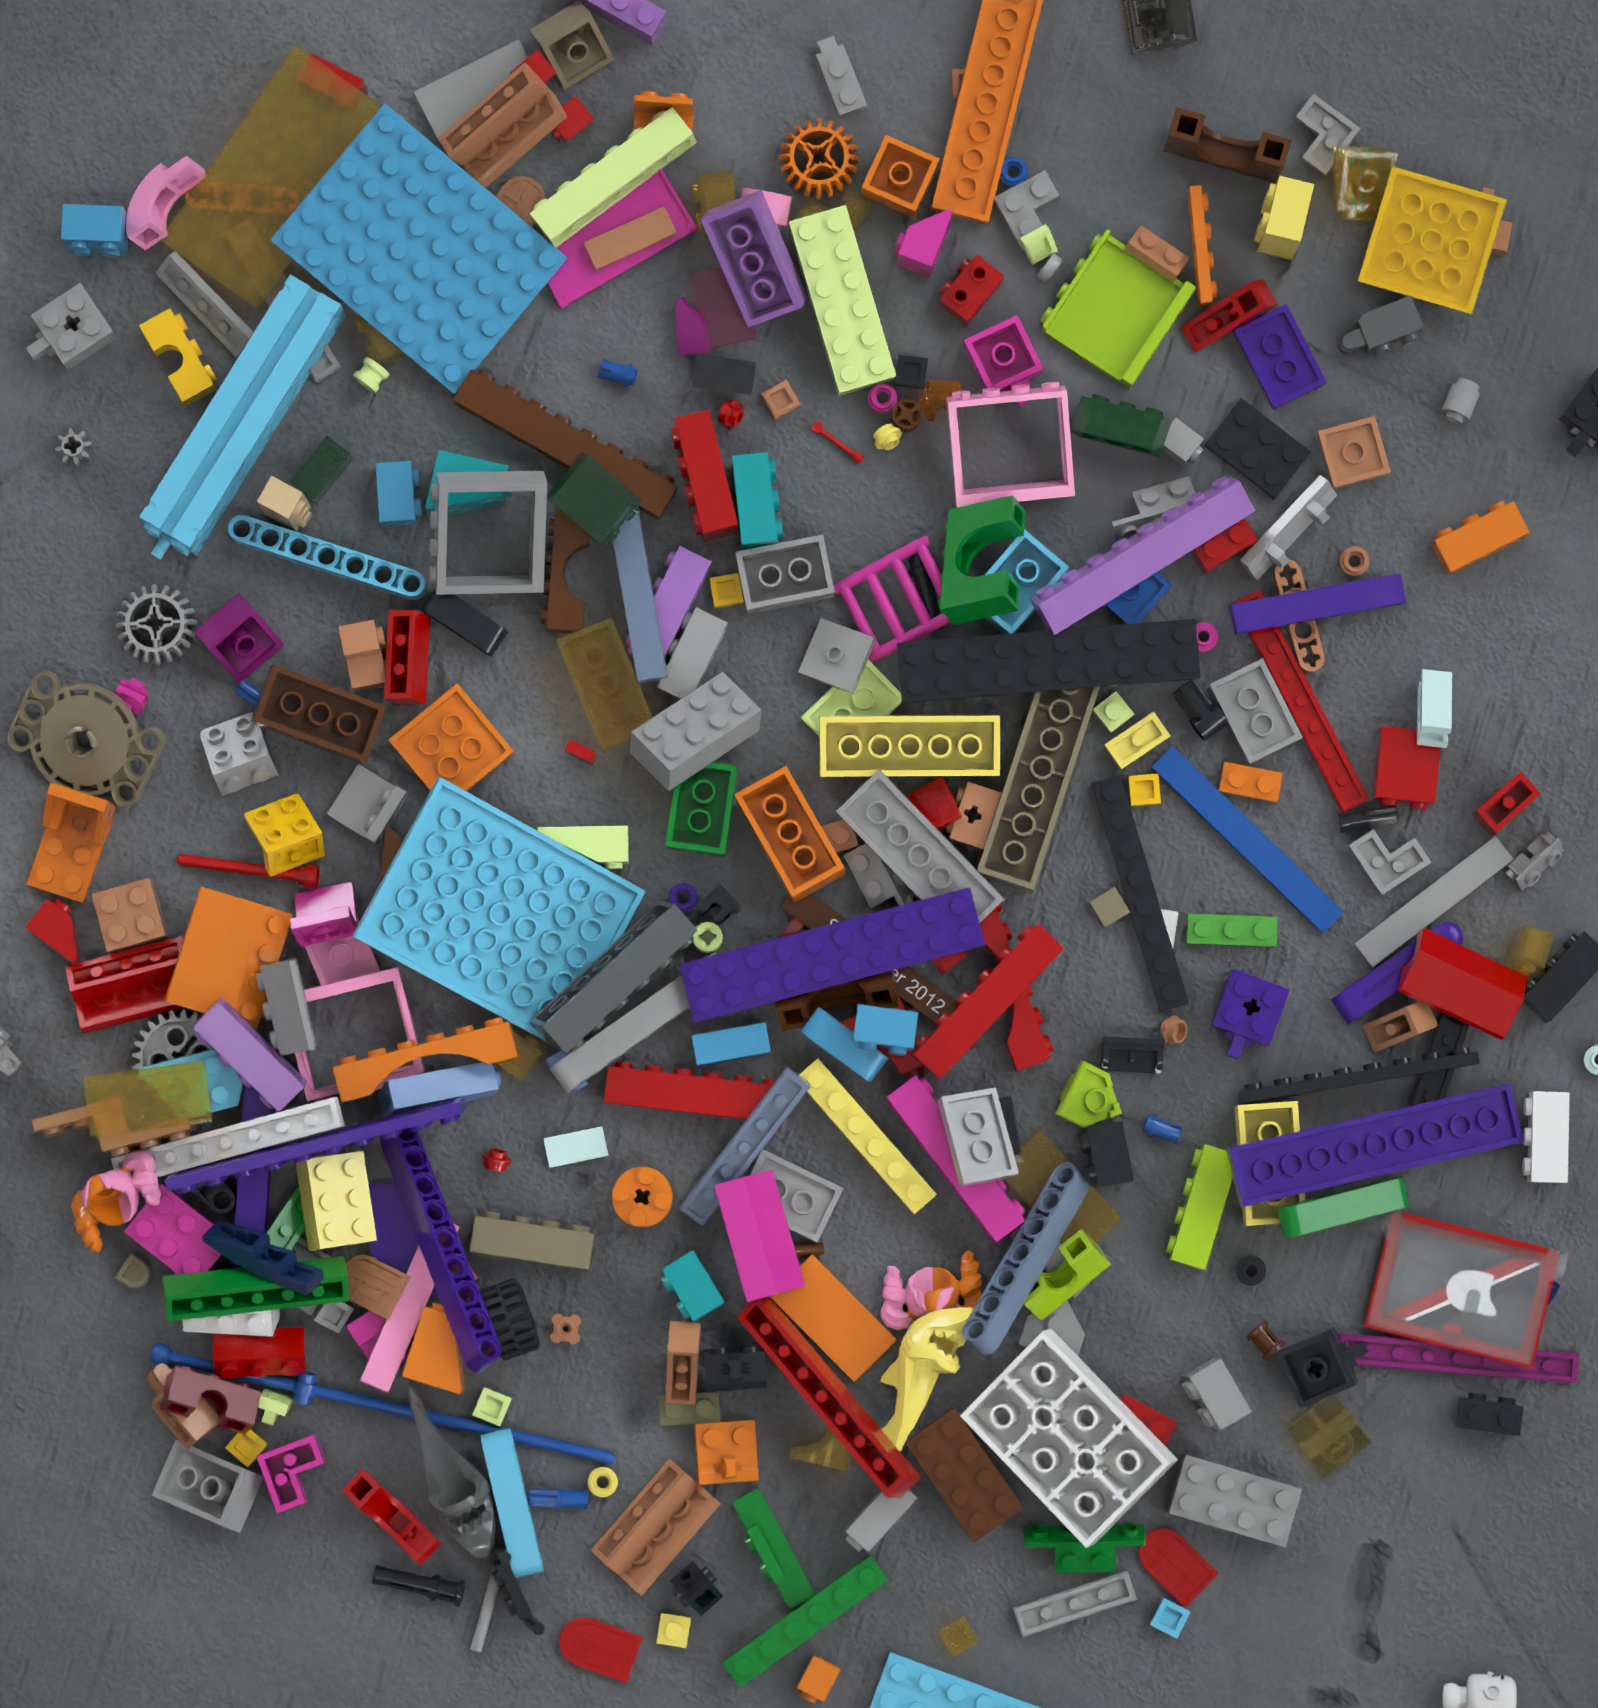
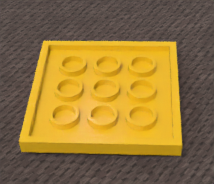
M1392 166L1358 281L1472 314L1507 199Z

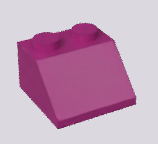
M948 209L910 225L906 234L900 233L894 256L898 257L897 266L930 278L951 225L953 211Z

